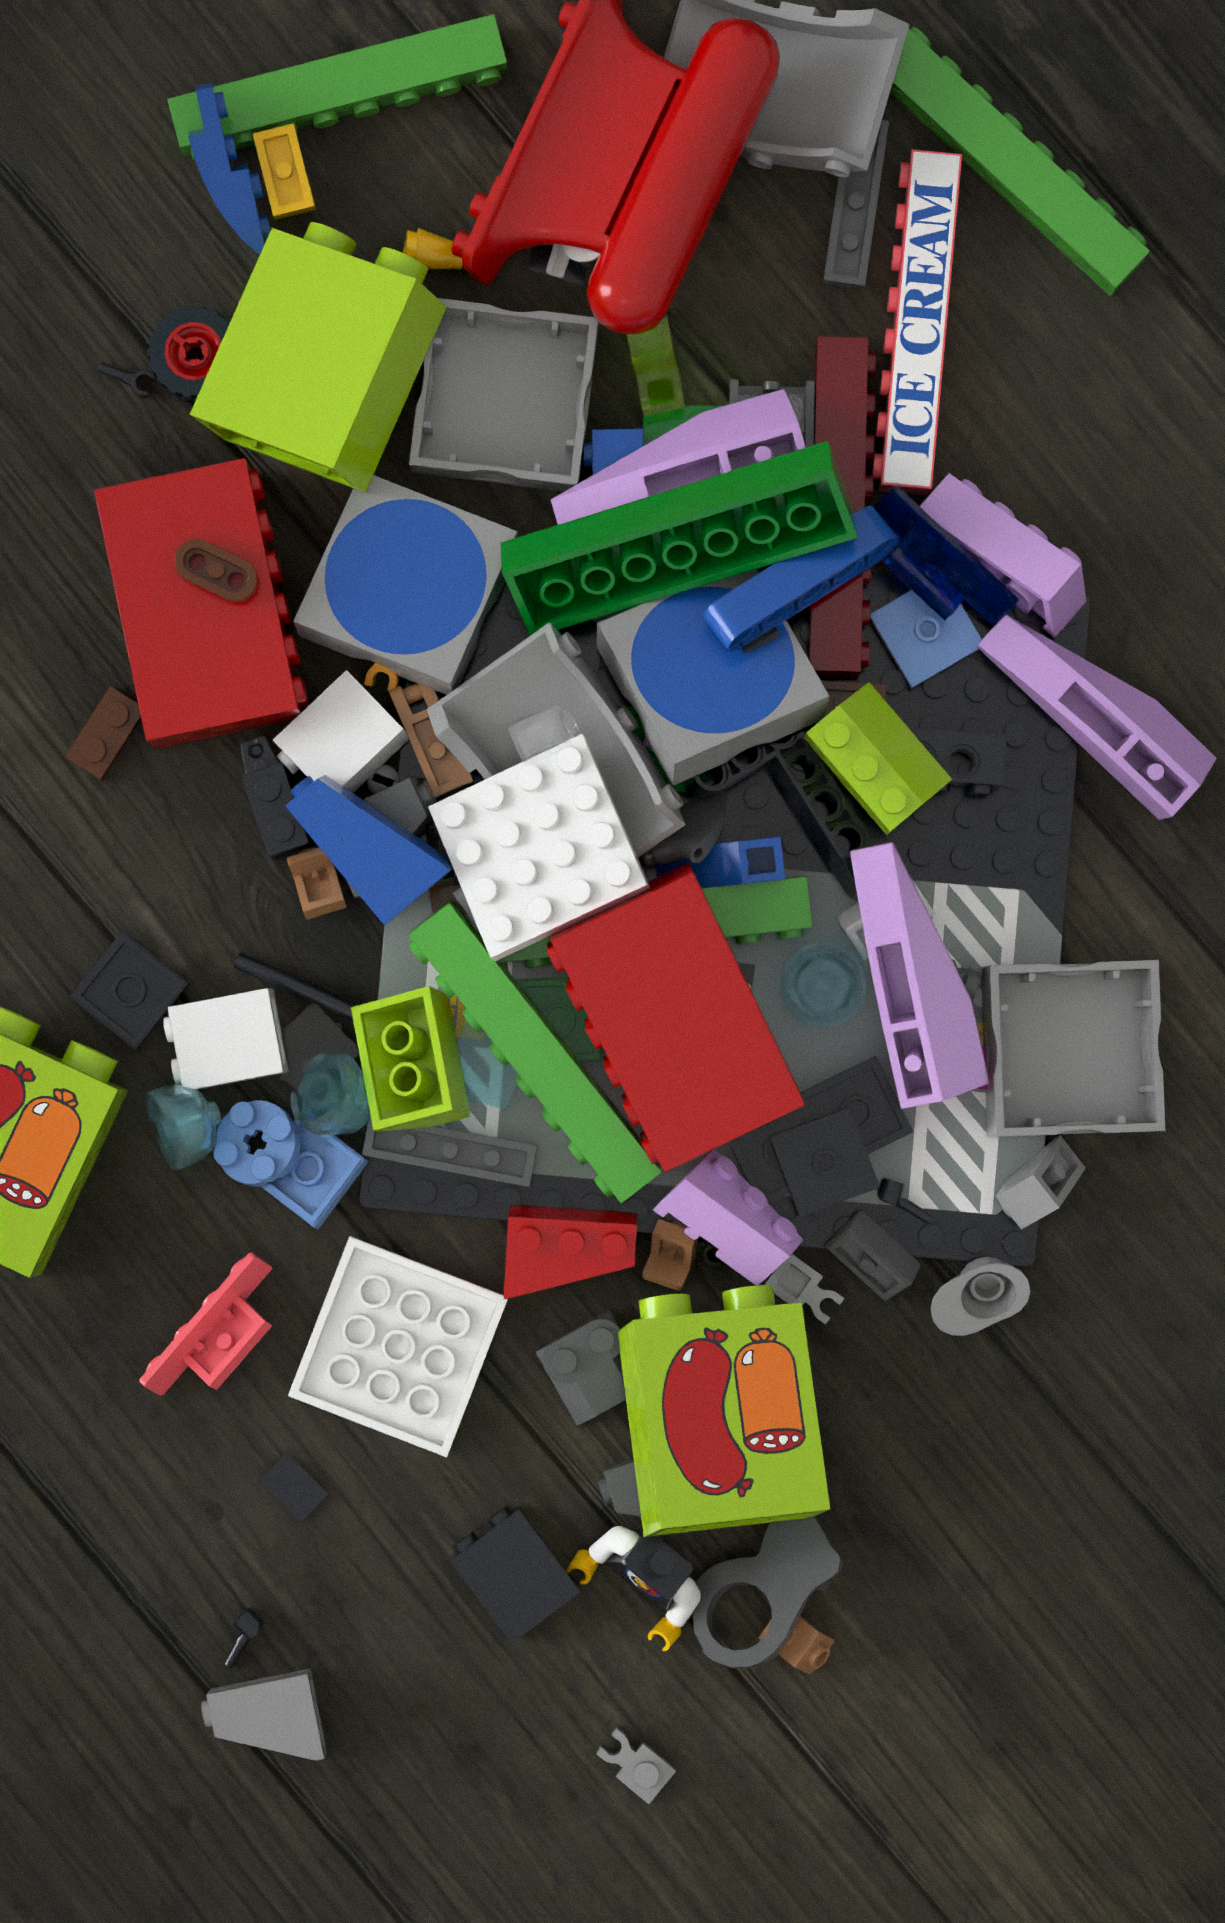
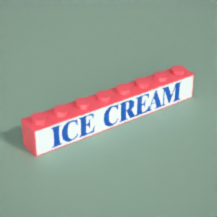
M912 149L908 162H901L898 187L906 188L905 203H897L895 215V229H902L901 246L893 245L891 270L898 271L897 287H889L887 312L894 313L893 329H885L883 354H891L890 368L889 370H882L879 395L887 396L886 412H878L876 423V437L883 438L882 454L874 453L872 467L873 479H879L878 491L929 496L932 490L962 154Z

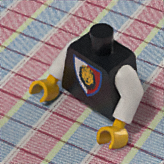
M615 1526L589 1547V1551L579 1550L567 1568V1572H571L572 1569L582 1570L584 1574L579 1583L587 1584L599 1563L606 1564L666 1614V1617L660 1619L648 1633V1640L651 1641L656 1634L662 1636L666 1641L662 1651H667L680 1637L681 1627L684 1626L700 1601V1589L693 1580L695 1567L658 1536L644 1537L643 1529H628L623 1526Z

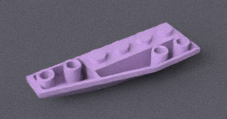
M782 389L702 412L551 499V504L557 525L806 447L796 415L785 390Z
M1004 615L976 645L1158 820L1175 815L1201 786L1217 759L1157 700L1008 615Z
M889 842L851 850L852 867L869 963L901 1109L944 1101L989 1084L990 1081L972 999L894 843Z

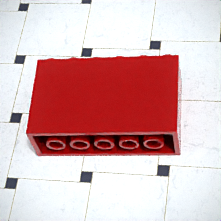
M243 458L95 489L98 512L146 741L155 749L291 721L303 712L302 707L309 706V699L305 682L302 681L301 676H295L294 666L300 665L301 661L296 640L293 639L292 634L287 635L285 625L291 624L292 618L287 598L285 599L284 593L278 594L276 584L284 581L279 558L276 557L275 551L270 552L268 542L275 541L270 516L267 515L266 510H261L259 501L266 500L262 476L259 475L258 469H251L247 460ZM200 539L246 560L253 566L258 576L256 592L244 602L233 603L187 582L180 576L175 567V554L178 548L188 540ZM195 556L192 558L190 566L193 570H201L205 566L206 560L203 556ZM235 574L229 579V586L233 589H238L244 584V576L240 574Z
M689 862L649 881V890L551 935V941L546 943L548 947L547 952L556 971L559 973L565 970L569 977V980L565 981L567 985L566 991L576 1011L584 1008L588 1018L584 1019L585 1029L595 1050L603 1047L607 1056L603 1057L604 1068L613 1087L616 1088L622 1085L625 1094L621 1095L623 1099L622 1104L631 1124L635 1126L640 1123L644 1130L640 1133L641 1143L651 1164L659 1161L664 1172L805 1105L799 1088Z

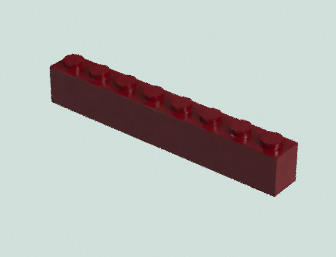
M817 336L814 372V445L825 441L829 442L852 504L853 512L856 513L865 508V501H872L873 475H865L866 459H873L874 434H866V419L874 418L875 393L867 392V377H875L876 352L868 351V338ZM871 567L809 606L808 659L819 678L858 679L861 667L868 668L869 642H862V626H869L870 600H863V584H870Z

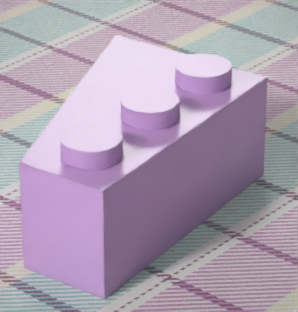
M715 1148L687 1173L653 1209L661 1217L670 1213L688 1226L685 1228L684 1233L694 1241L701 1236L719 1249L716 1252V1257L755 1285L762 1283L803 1242V1238L797 1233L792 1222L781 1217L767 1203L765 1195L758 1188L751 1186L737 1172L734 1163L729 1158L722 1156Z

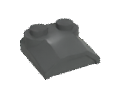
M610 1310L536 1351L546 1373L552 1380L577 1426L626 1400L617 1334L621 1329Z

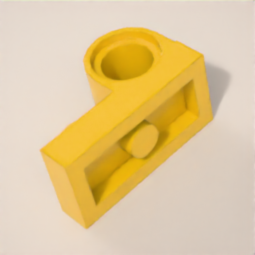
M294 123L253 133L274 219L278 220L316 210Z

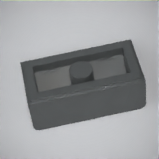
M862 1210L853 1215L825 1244V1247L884 1301L889 1300L910 1286L920 1269V1263Z

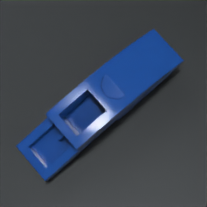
M213 82L197 85L196 94L204 128L189 131L188 134L195 162L207 190L226 221L245 243L257 254H261L271 229L267 214L259 216L256 199L263 198L258 173L250 174L248 163L231 166L230 164L231 160L238 158L233 135H224L221 118L228 117L223 91L215 93Z

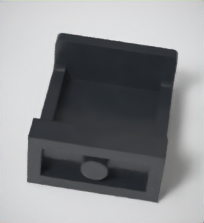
M505 1506L487 1520L491 1526L488 1530L478 1537L472 1531L453 1546L457 1553L452 1556L450 1562L513 1644L579 1594L581 1586L572 1574H568L527 1519L523 1509L518 1506L511 1511L508 1506Z

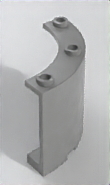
M680 0L664 54V58L674 64L687 69L704 33L713 23L729 17L751 19L768 30L778 44L780 53L778 76L740 157L748 158L747 162L762 169H772V165L776 164L807 170L826 171L834 176L845 178L849 177L850 172L868 170L910 24L876 8L837 10L835 18L822 17L819 10L815 7L781 1L780 7L777 9L755 3V0Z
M550 622L427 709L435 736L452 752L469 773L477 769L484 779L490 778L583 734L587 739L637 858L686 825L679 810L683 806V801L673 786L666 784L656 764L635 732V729L639 726L632 713L625 706L622 708L618 707L596 675L579 656L581 649L575 639L568 632L561 635Z

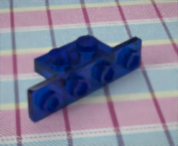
M898 486L890 489L873 506L900 539L896 548L887 556L883 564L942 619L946 620L955 612L961 602L965 600L990 624L995 625L1019 602L1018 597Z

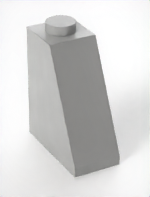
M311 1668L211 1688L206 1694L207 1701L201 1702L205 1726L213 1727L214 1737L314 1761L324 1759L327 1754Z

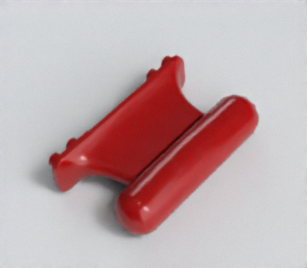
M579 0L578 4L567 1L559 15V25L565 27L566 30L562 36L564 40L500 176L496 177L488 195L478 192L471 201L469 214L477 218L471 233L463 230L459 231L453 240L451 251L453 255L462 258V265L472 278L485 285L494 282L503 265L510 257L526 248L555 244L574 246L600 253L588 281L587 298L590 311L599 323L616 333L639 335L655 329L668 313L778 76L780 63L779 48L770 32L751 19L729 17L713 23L704 33L686 69L658 55L633 33L623 16L622 10L626 0Z

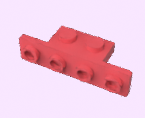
M252 1252L235 1263L228 1278L216 1291H213L205 1298L202 1308L189 1323L184 1324L178 1329L174 1340L164 1352L148 1364L146 1372L139 1382L145 1388L162 1396L189 1366L209 1387L217 1390L272 1327L246 1301L249 1295L272 1270V1267Z

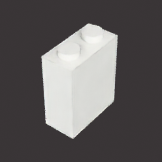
M347 670L273 739L282 750L276 757L293 775L299 769L307 777L310 775L314 781L327 775L352 793L409 740L406 731Z
M260 989L168 1007L169 1017L164 1018V1030L167 1041L174 1042L177 1058L171 1060L172 1073L175 1083H182L183 1091H193L289 1072L274 989Z

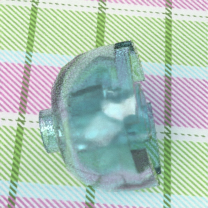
M182 1084L167 1085L146 1093L145 1102L150 1122L155 1121L159 1136L154 1137L169 1168L178 1171L203 1160L213 1150L216 1143V1126L222 1124L221 1115L215 1101L207 1102L200 1091L182 1086Z

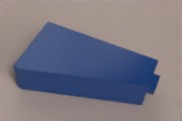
M309 775L290 791L295 798L285 805L286 808L384 925L394 919L453 869L449 858L327 775L317 778L315 781Z

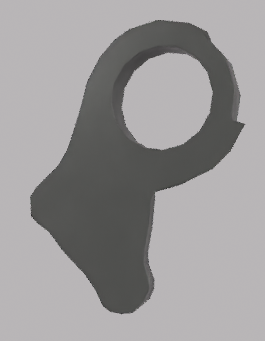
M815 1516L769 1523L757 1556L736 1558L717 1563L706 1570L695 1582L700 1589L701 1597L693 1611L694 1633L703 1648L702 1652L709 1659L734 1669H752L772 1661L779 1655L788 1641L811 1594L816 1589L827 1591L832 1583L830 1580L840 1574L843 1560L833 1548L827 1533ZM751 1585L757 1587L767 1596L771 1606L772 1621L767 1634L758 1644L746 1650L726 1648L717 1639L713 1630L712 1614L717 1601L725 1592L737 1586Z

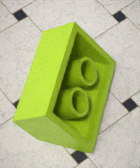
M870 682L838 705L804 736L808 744L886 835L952 780Z
M427 986L351 1007L373 1131L427 1128L471 1117L449 1000L444 992Z

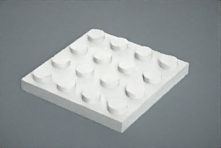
M583 734L428 806L488 954L493 961L502 959L650 889L587 739Z
M349 1236L288 1396L447 1457L508 1299L503 1300L504 1295Z

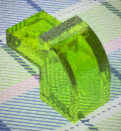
M666 315L653 330L639 335L627 334L631 366L643 416L685 408L679 369L674 357L668 317Z

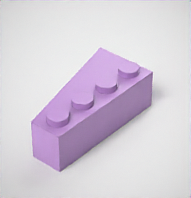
M949 473L917 509L920 529L960 562L966 563L970 558L973 561V568L981 576L982 580L992 588L999 584L1003 585L1008 594L1015 600L1013 605L1026 616L1031 610L1041 616L1046 621L1043 629L1053 638L1060 633L1087 602L1082 564L1079 557L1066 547L1059 549L1054 546L1038 527L1032 524L1025 526L1015 519L1013 512L1001 502L993 504L982 496L979 488L967 479L960 481Z

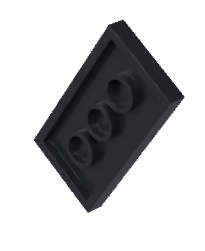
M874 1056L800 1092L805 1104L804 1106L728 1143L747 1182L751 1186L758 1188L765 1195L769 1204L790 1193L769 1137L848 1107L852 1111L867 1154L913 1133V1130L877 1057Z

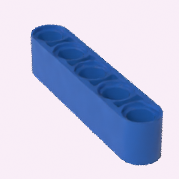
M868 506L854 513L858 538L777 562L713 602L704 612L703 619L729 652L741 649L746 644L780 625L887 557L898 545L899 538L875 508Z

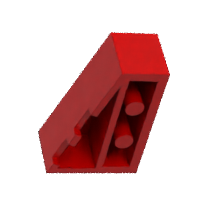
M510 1205L503 1300L634 1267L638 1213Z

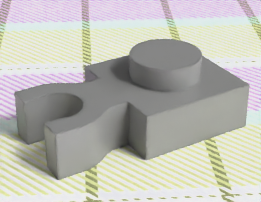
M793 1254L772 1272L764 1285H772L774 1294L788 1304L802 1302L803 1305L806 1302L810 1305L814 1316L824 1324L829 1321L830 1317L821 1312V1301L825 1298H831L840 1305L844 1300L841 1295L833 1290L819 1288L817 1285L823 1276Z
M616 1726L611 1735L620 1741V1750L611 1753L601 1745L596 1754L606 1762L620 1765L621 1769L617 1772L616 1778L650 1804L676 1772V1768L645 1742H642L635 1750L630 1745L627 1735Z

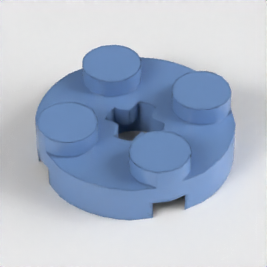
M262 1100L238 1102L232 1106L230 1112L226 1114L217 1129L214 1159L221 1165L225 1173L234 1180L252 1187L268 1185L266 1183L273 1182L277 1178H283L292 1170L300 1153V1136L296 1133V1127L292 1122L293 1119L290 1114L279 1106ZM257 1133H263L262 1140L267 1142L265 1149H257L254 1154H251V1146L248 1145L251 1137H255Z

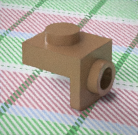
M320 847L306 848L298 854L287 858L306 920L347 908L336 867Z
M657 1220L652 1232L651 1253L643 1270L642 1277L645 1280L677 1291L683 1289L696 1258L698 1238L694 1241L684 1233L685 1228L688 1226L680 1222Z
M800 1616L779 1655L796 1669L812 1674L814 1670L819 1669L827 1661L834 1639L818 1630ZM772 1619L765 1627L763 1632L760 1634L758 1639L762 1640L764 1636L767 1634Z

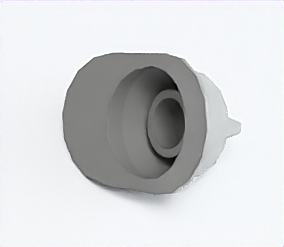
M993 1257L977 1258L969 1262L959 1276L948 1281L937 1291L933 1297L930 1309L933 1322L941 1331L950 1335L965 1336L978 1332L1020 1312L1029 1299L1031 1292L1029 1281L1021 1270L1007 1262Z

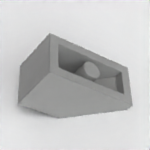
M1059 1135L1010 1175L995 1197L1001 1203L1003 1211L1013 1218L1022 1230L1059 1209L1086 1167L1062 1136Z

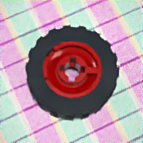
M188 305L181 307L180 310L175 312L173 310L166 314V318L158 321L155 325L154 333H151L149 338L150 348L147 349V356L150 360L149 365L152 373L167 393L171 396H177L181 401L187 402L188 400L195 403L230 322L214 309L211 311L206 309L205 306L189 307ZM195 347L202 349L204 359L202 361L199 359L189 360V351Z

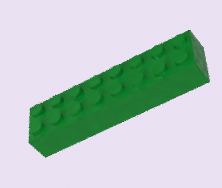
M825 441L501 542V564L504 579L531 636L549 622L559 630L856 539L858 536L852 504L829 442Z

